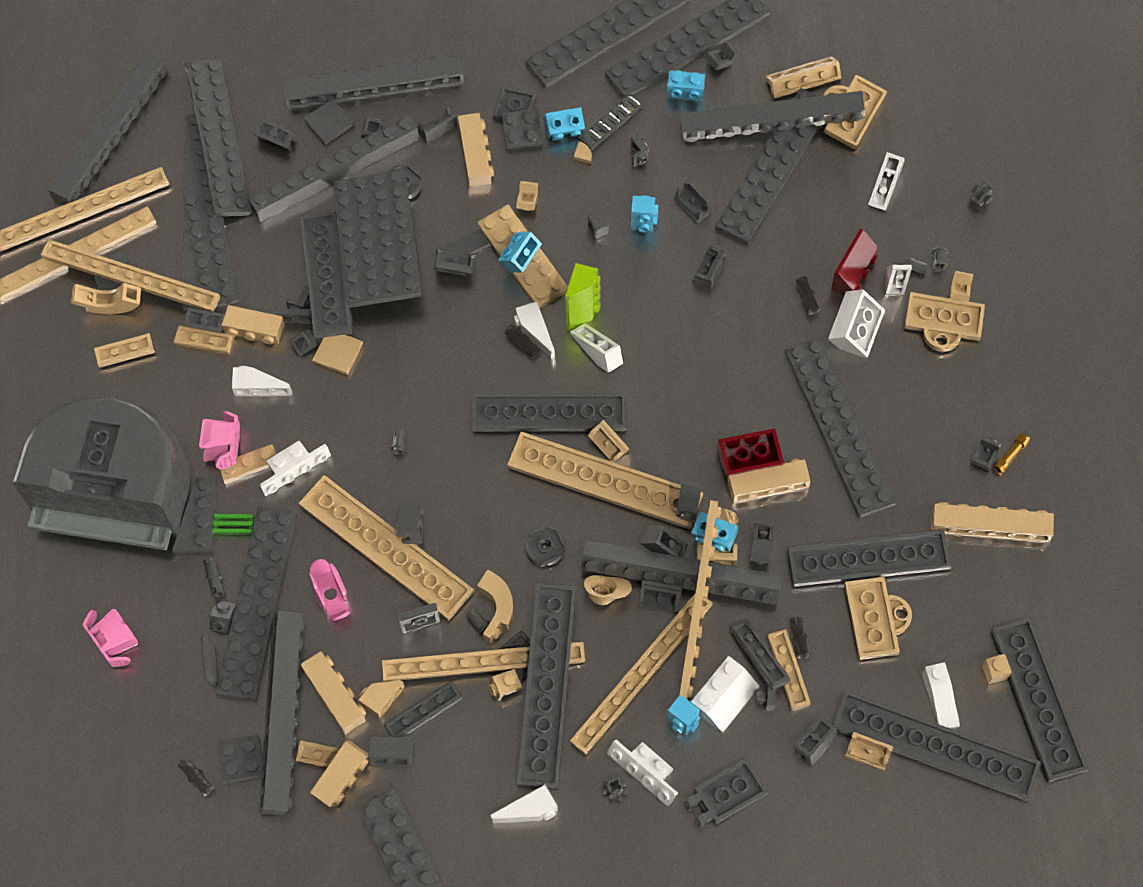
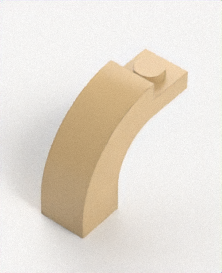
M123 283L114 290L103 291L75 284L72 290L71 304L85 307L86 311L91 313H125L140 305L141 288Z
M487 569L478 583L477 589L479 593L492 600L496 606L495 616L483 633L484 640L491 644L494 639L497 640L500 636L501 628L509 631L513 621L514 606L507 584L498 575Z

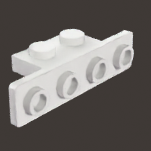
M297 441L268 459L267 464L275 475L260 484L263 494L267 496L276 492L278 488L292 482L296 477L308 472L315 465L326 461L331 456L327 445L323 444L311 453H308L302 443Z
M615 740L607 754L665 805H671L678 793L664 779L671 774L673 768L643 742L630 752L620 742Z

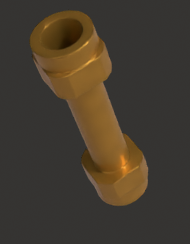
M1020 433L1015 439L1014 445L1002 458H998L993 465V469L998 473L1005 471L1008 467V462L1020 448H1024L1030 438L1026 434Z

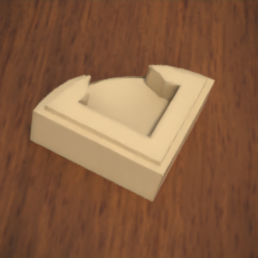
M579 141L574 154V160L591 164L592 154L589 147Z

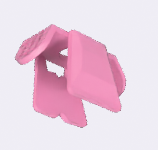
M228 411L222 413L224 421L204 419L202 421L199 448H206L204 449L203 460L205 462L216 460L215 465L218 469H226L235 465L238 456L241 427L238 416Z
M324 559L312 562L309 575L314 596L324 611L327 610L331 621H336L349 615L350 612L345 603L347 601V591L337 569L332 563L328 564ZM328 589H335L337 591V596L332 600H328L324 596L325 591Z
M92 609L82 624L112 667L130 664V658L111 657L138 645V640L116 609H112L93 626L97 611Z

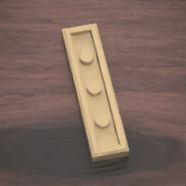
M784 629L767 634L766 637L772 654L790 677V683L783 685L790 710L793 711L810 706L811 702L787 630Z

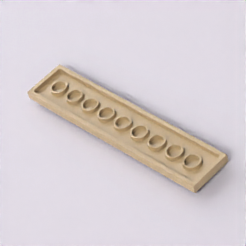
M524 432L520 433L507 464V467L512 470L691 530L694 522L692 519L686 521L676 516L681 485ZM701 492L699 506L703 498V492Z
M325 475L299 502L301 508L424 603L429 605L436 602L438 613L446 620L450 621L474 593L472 587L417 545L402 544V539H407L406 537H397L396 529Z

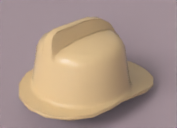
M593 575L584 581V588L589 593L588 598L598 605H607L616 599L626 597L632 590L629 581L618 577Z

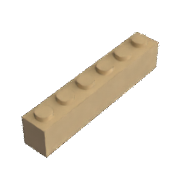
M940 502L934 504L932 509L931 531L944 530L945 534L1050 542L1054 536V513H1048L1044 510L1031 512L1027 509L1008 510L1006 507L994 509L984 505L970 507L967 504L949 505V503Z

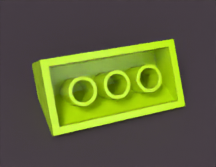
M575 264L565 295L567 331H571L593 320L595 313L598 314L601 305L599 302L601 294H599L601 277L598 276V268Z

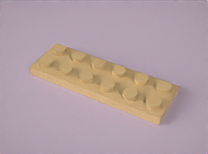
M509 205L477 222V226L485 234L500 257L515 233L528 232ZM540 248L523 273H512L531 301L538 303L539 309L564 295L568 289L565 281Z

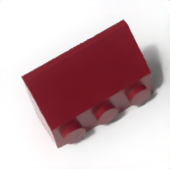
M859 229L834 274L831 290L845 296L847 291L861 289L862 284L860 282L862 279L866 280L870 272L868 268L871 264L874 265L879 256L876 254L878 246L863 229Z
M775 428L718 439L717 450L721 466L727 476L785 464Z

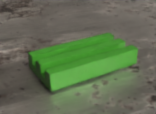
M214 514V528L212 532L217 535H252L254 515ZM219 520H240V521H219ZM218 526H245L249 527V529H222L218 528Z

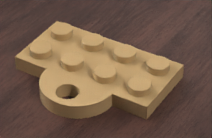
M857 74L849 88L836 85L830 87L824 93V95L863 91L865 119L843 121L839 124L828 123L824 130V133L853 149H856L887 94L886 90Z
M910 292L904 329L922 331L923 338L930 348L940 352H947L954 349L959 344L961 338L980 341L985 304ZM938 338H943L946 341V344L940 345L937 343L936 340Z
M884 577L845 582L844 586L859 660L899 655L900 650L896 635L906 631L911 623L912 611L909 604L901 597L888 595ZM904 610L907 617L903 619L897 617L896 611Z

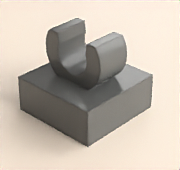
M768 685L767 692L757 691L756 703H766V711H774L776 689L772 691Z

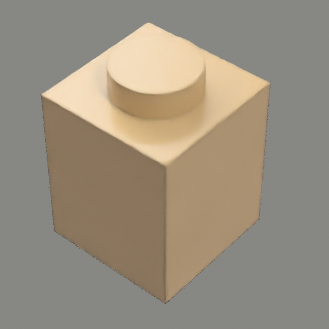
M1005 654L985 659L982 665L988 685L1008 680L1012 673Z

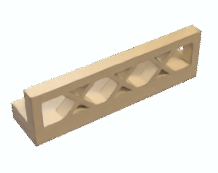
M832 56L765 76L766 82L771 85L774 98L798 92L800 88L805 90L842 78L839 61Z

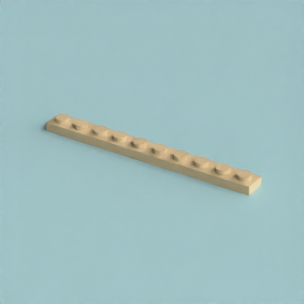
M163 168L154 169L0 230V252L169 185Z
M147 206L68 246L97 254L157 223ZM42 258L1 278L0 301L68 268V266Z
M48 239L41 253L43 259L117 283H126L140 287L142 291L201 310L214 312L220 300V295L53 240Z
M710 500L680 689V695L686 699L692 698L693 686H689L690 678H695L696 673L693 659L698 658L700 646H696V640L701 638L703 626H699L700 618H704L706 606H702L703 598H707L709 586H705L706 578L711 577L712 566H708L709 558L713 559L715 547L711 545L712 539H717L718 527H715V520L720 519L721 507H718V501Z
M695 594L570 740V743L585 756L689 634ZM703 598L702 606H706V614L713 603L707 598Z
M583 642L571 643L569 664L585 663ZM530 647L382 660L383 680L386 682L399 679L409 680L526 669L529 663Z

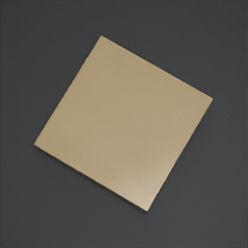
M347 335L325 337L312 361L314 364L348 376L363 342Z

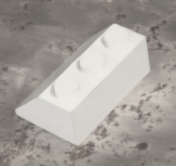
M863 289L847 291L828 339L843 351L868 358L885 309Z
M728 656L691 703L700 709L699 716L723 733L757 691L759 685L743 666Z

